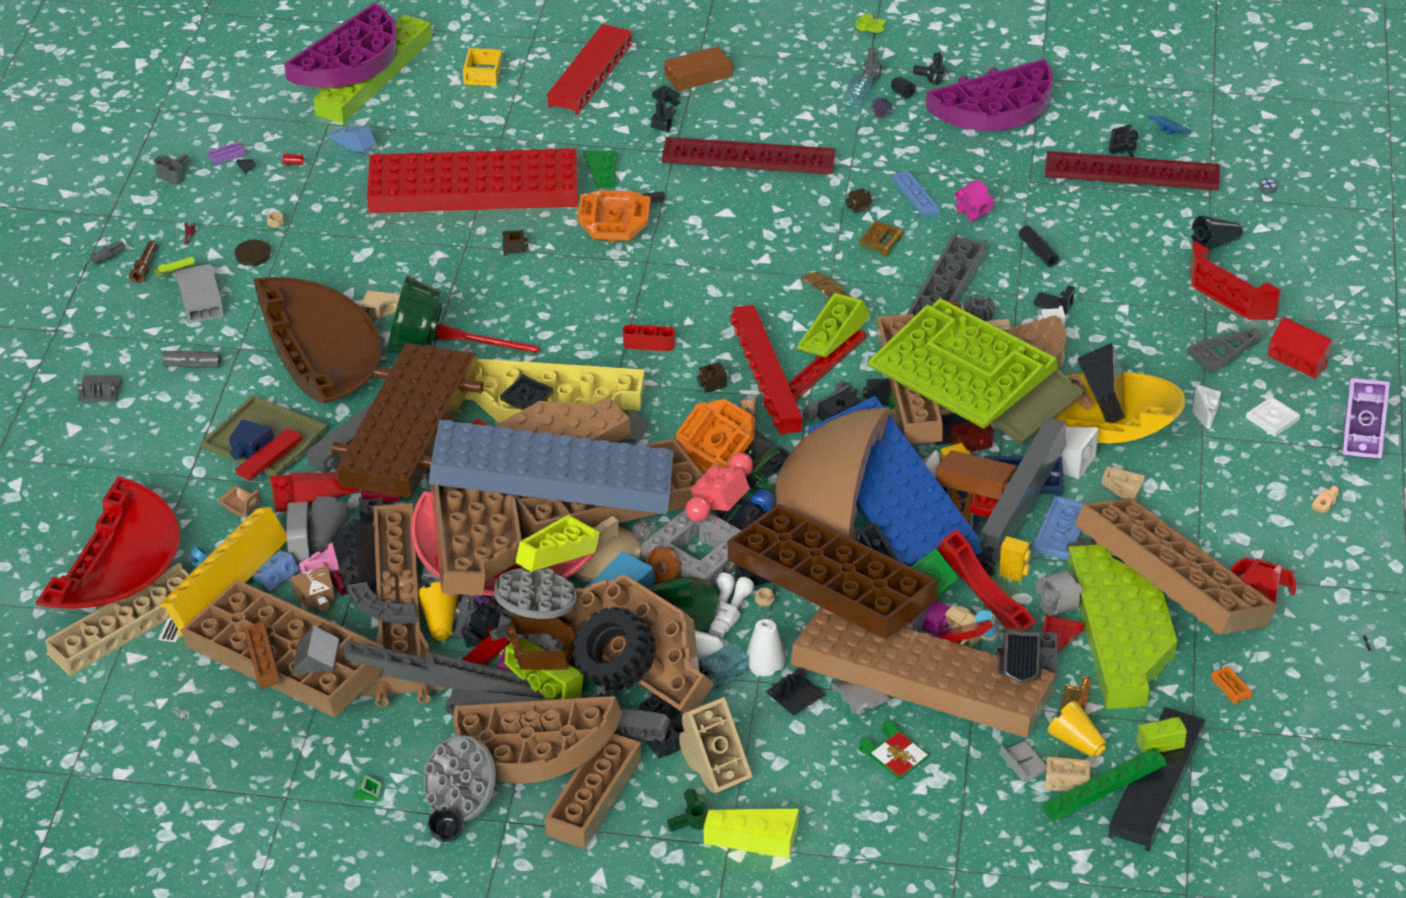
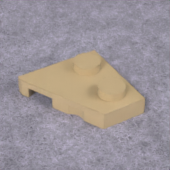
M1107 466L1101 484L1122 499L1133 498L1136 501L1145 476Z

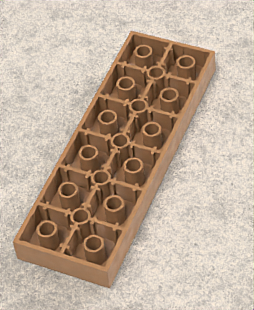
M822 607L818 609L794 642L791 665L852 684L867 686L890 696L1025 738L1028 737L1052 696L1056 673L1042 669L1041 677L1019 683L1006 675L999 674L996 655L986 651L953 643L947 639H940L927 633H920L907 627H902L886 640Z

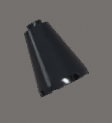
M1208 216L1196 217L1191 228L1194 229V235H1191L1192 242L1196 241L1209 250L1239 240L1243 233L1242 227L1237 222Z

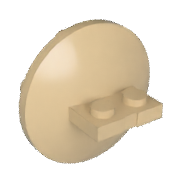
M614 516L602 521L598 526L593 527V529L600 532L597 544L598 551L573 576L579 578L582 582H591L622 551L629 555H634L640 561L641 547L638 539L629 530L618 526V519Z

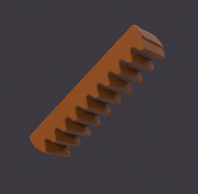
M264 621L243 627L260 689L280 684L281 681Z

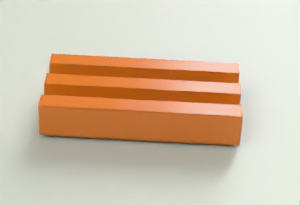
M1229 666L1211 673V679L1234 705L1239 700L1241 702L1245 701V697L1248 699L1252 698L1253 692Z

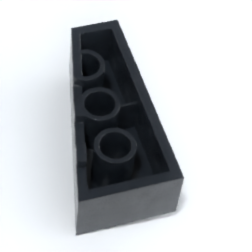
M354 518L331 538L345 593L349 595L347 585L367 582L369 588L375 594L377 592L374 526Z

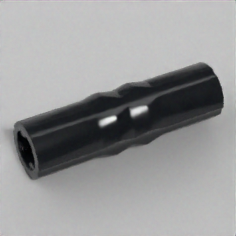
M1027 225L1020 229L1019 237L1048 267L1055 266L1058 263L1059 256L1030 226Z

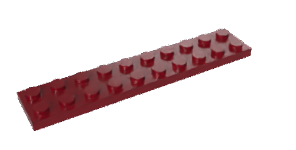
M666 137L662 153V163L820 173L825 175L833 174L836 148Z
M1047 151L1045 177L1219 190L1220 164Z

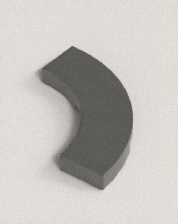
M367 582L347 585V591L352 602L365 614L391 623L418 622L414 603H385L379 600L378 596L371 591Z

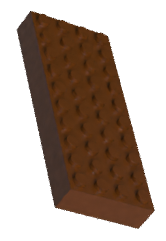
M781 504L773 507L727 541L729 561L886 640L937 600L936 579Z

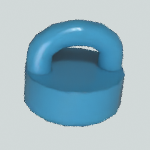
M198 545L194 546L190 551L192 554L190 557L191 564L194 567H198L210 554L204 548Z

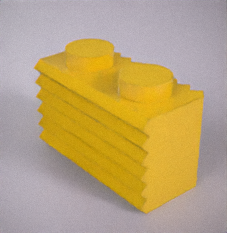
M1006 536L1001 545L999 577L1003 576V578L1006 577L1007 579L1010 578L1011 580L1021 582L1024 576H1028L1030 571L1028 562L1032 551L1029 550L1030 543Z

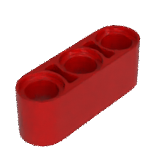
M629 324L625 325L622 329L623 346L627 349L671 351L676 347L675 330L672 327Z

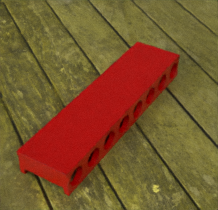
M602 24L547 93L548 108L554 105L574 110L575 114L579 115L632 46V31Z

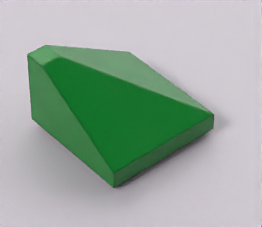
M363 774L353 798L377 801L383 783Z

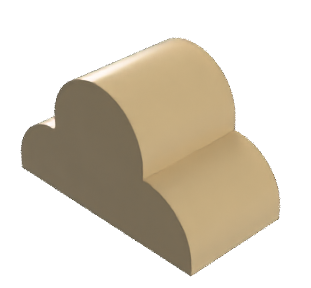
M720 697L683 714L682 724L684 732H681L679 736L681 751L688 765L695 772H699L702 781L711 792H720L753 777L725 697Z

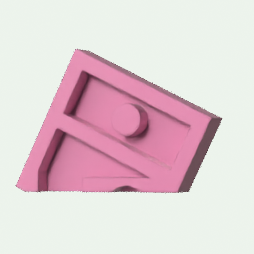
M333 543L328 544V549L320 553L318 551L312 557L299 563L301 574L324 566L328 567L330 575L332 572L339 570Z

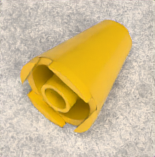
M434 582L430 583L431 587L425 589L424 586L419 590L418 599L431 636L438 641H444L452 634L459 594H442L441 583Z
M1071 701L1061 710L1062 714L1052 720L1047 732L1092 758L1096 756L1099 758L1106 751L1105 745L1107 742L1079 703Z

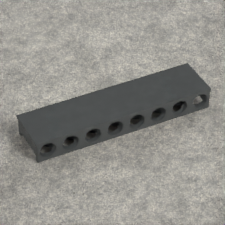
M954 233L907 314L916 316L926 305L932 306L939 298L947 302L955 301L960 303L987 255L988 241L984 240L983 243L957 237V233Z
M1046 417L981 530V534L986 536V547L984 550L989 546L992 547L994 552L991 556L999 562L1001 545L1006 536L1015 537L1066 447L1065 421Z

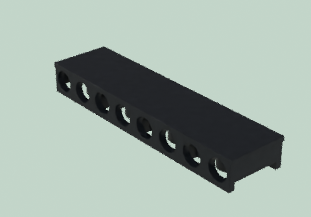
M1168 707L1164 708L1158 721L1180 717L1187 731L1185 747L1160 752L1165 758L1166 766L1128 784L1109 824L1108 838L1112 839L1113 836L1146 846L1145 850L1150 851L1203 736L1205 719Z

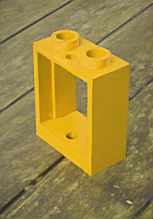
M469 48L463 68L464 84L497 86L502 67V50ZM473 64L495 65L494 69L474 68Z

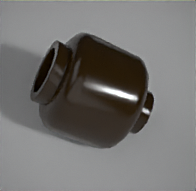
M864 188L850 191L848 198L845 199L847 208L852 209L854 213L868 210L870 204H872L870 192Z

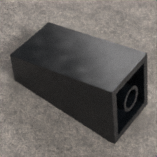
M1112 343L1078 357L1077 360L1105 421L1114 423L1125 418L1123 369Z

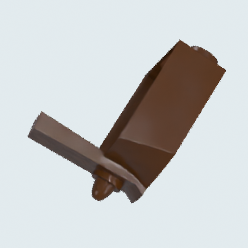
M512 616L510 618V625H507L506 630L507 637L510 638L514 657L518 661L520 670H568L569 665L571 666L572 651L575 649L573 647L575 634L570 626L565 625L558 618L536 619L524 616ZM517 634H551L562 644L561 651H523Z

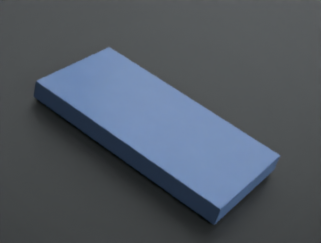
M1054 496L1032 546V551L1067 560V543L1079 541L1081 537V529L1075 523L1083 505L1086 503Z

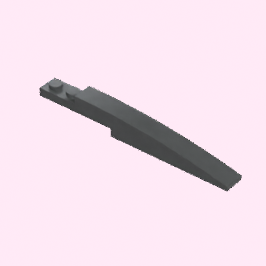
M346 640L344 644L346 660L367 664L372 667H380L384 676L454 689L544 696L539 691L535 692L531 689L529 682L526 679L522 680L514 672L430 652L425 659Z

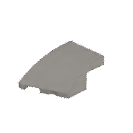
M842 680L831 683L833 691L840 693L842 702L848 703L851 712L857 715L863 713V709L874 708L889 701L887 694L867 686L856 685Z

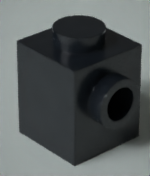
M867 379L866 387H863V398L867 400L876 396L882 405H889V379Z

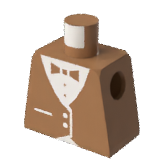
M327 566L291 577L293 593L308 610L318 607L320 611H327L331 606L330 603L335 601L333 585Z

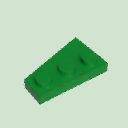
M583 151V157L587 161V166L591 171L596 187L614 188L617 151Z

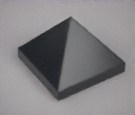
M253 159L236 160L237 165L245 174L256 167Z
M466 628L461 629L467 648L477 646L485 640L474 631Z

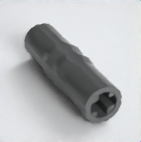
M163 351L162 356L163 366L219 368L221 362L220 352Z

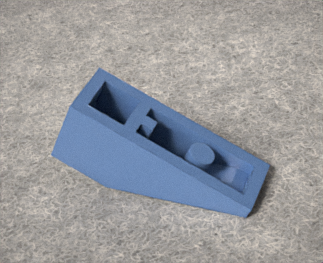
M368 125L339 127L327 134L328 138L354 152H368L371 150V146L376 144Z

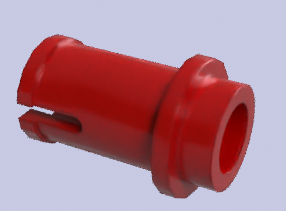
M288 152L283 154L282 163L286 164V166L288 164L304 165V154H288Z

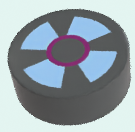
M1270 178L1262 179L1259 189L1263 193L1272 194L1277 190V182Z

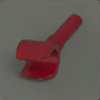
M188 223L184 224L185 244H189L190 236L196 233L195 223L192 226H188Z

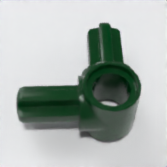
M688 788L683 793L687 803L685 814L667 820L670 831H675L689 825L691 828L698 830L704 829L708 814L707 808L703 802L699 801L695 789Z

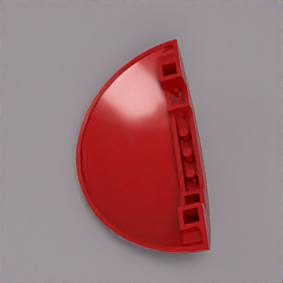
M118 476L102 500L103 513L95 524V532L66 576L62 575L61 578L52 576L35 604L60 609L90 608L120 601L150 586L168 569L179 546L178 522L166 501L144 485Z

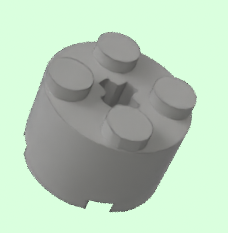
M1067 570L1040 578L1037 583V595L1041 594L1042 601H1039L1043 611L1049 616L1077 610L1079 608V595L1082 594V587L1079 583L1075 582Z

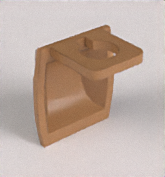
M238 486L232 487L218 499L221 505L241 517H245L261 503L258 490L249 493Z

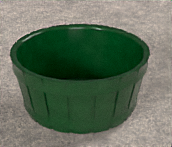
M407 275L397 304L387 353H401L406 343L432 346L443 303L439 302L440 291Z

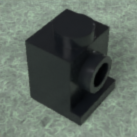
M359 497L360 521L372 524L374 522L373 506L387 505V503H383V499L363 500V497Z

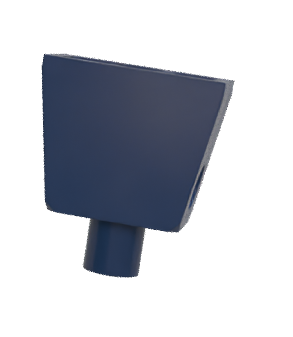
M242 419L229 437L232 449L230 452L231 457L235 460H239L242 456L250 458L274 439L272 427Z

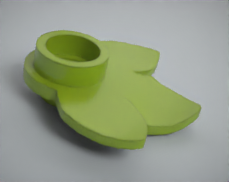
M867 13L857 19L855 27L860 31L868 30L879 33L884 31L883 26L886 20L874 19L871 13Z

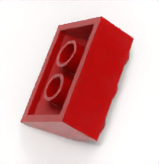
M1283 317L1270 340L1267 356L1316 379L1327 368L1332 339Z

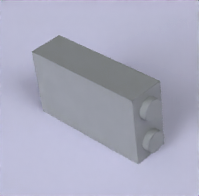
M211 264L175 270L188 324L224 317L222 302Z

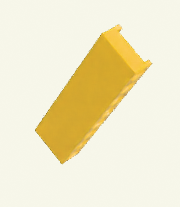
M271 507L256 508L160 603L161 607L166 608L177 626L179 636H183L181 629L236 579L246 583L253 576L252 574L257 572L259 567L287 541V534Z

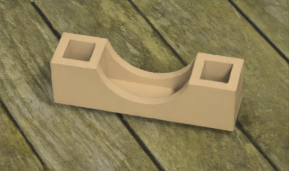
M367 290L361 304L362 309L371 319L381 320L383 317L396 312L400 294Z

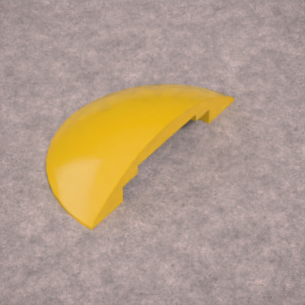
M1123 372L1125 418L1109 423L1105 421L1083 373L1073 374L1082 378L1086 394L1092 400L1093 406L1087 410L1076 401L1055 419L1065 421L1066 427L1098 428L1097 443L1127 442L1148 436L1170 424L1183 411L1185 396L1178 386L1163 378L1141 373Z

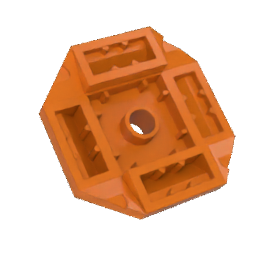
M598 190L589 194H581L577 222L593 240H604L611 243L615 241L632 242L638 233L648 225L651 197L643 196L635 191Z
M726 399L715 400L709 403H697L676 432V441L703 475L709 468L714 466L729 468L730 458L736 453H744L753 441L755 418Z

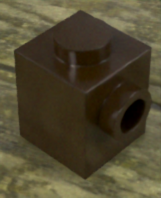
M720 362L699 367L698 385L702 386L706 393L727 387V373Z

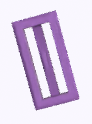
M238 141L207 151L213 164L217 165L245 156L246 150L243 149V146Z

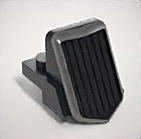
M1006 629L1004 631L1002 648H997L996 652L999 674L1006 675L1019 683L1041 677L1042 658L1040 656L1039 632Z

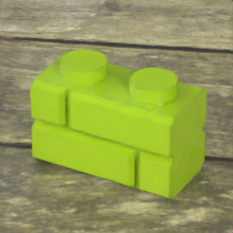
M1180 717L1142 724L1138 726L1137 744L1142 753L1154 747L1159 753L1184 748L1187 731Z

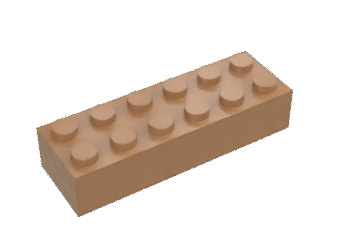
M613 733L609 741L596 755L579 766L545 817L546 836L585 849L640 763L641 742Z

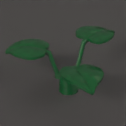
M748 447L744 453L750 456L752 448ZM770 447L762 455L753 472L750 473L756 481L753 484L755 489L750 488L748 492L754 493L757 490L763 489L773 494L776 486L770 483L760 471L761 467L769 459L780 453L774 447ZM716 510L718 516L721 514L722 510Z

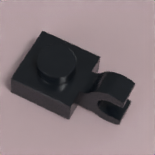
M665 85L652 92L653 98L658 101L663 100L665 103L669 102L673 106L681 104L676 99L680 97V94Z

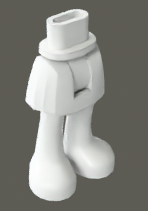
M721 573L717 577L716 584L720 590V606L718 614L709 626L710 629L708 631L709 634L718 637H724L725 632H728L738 622L741 615L738 611L739 606L744 598L752 593L754 583L746 577L739 578L735 587V580L728 573ZM735 588V593L731 601V604H727V601Z

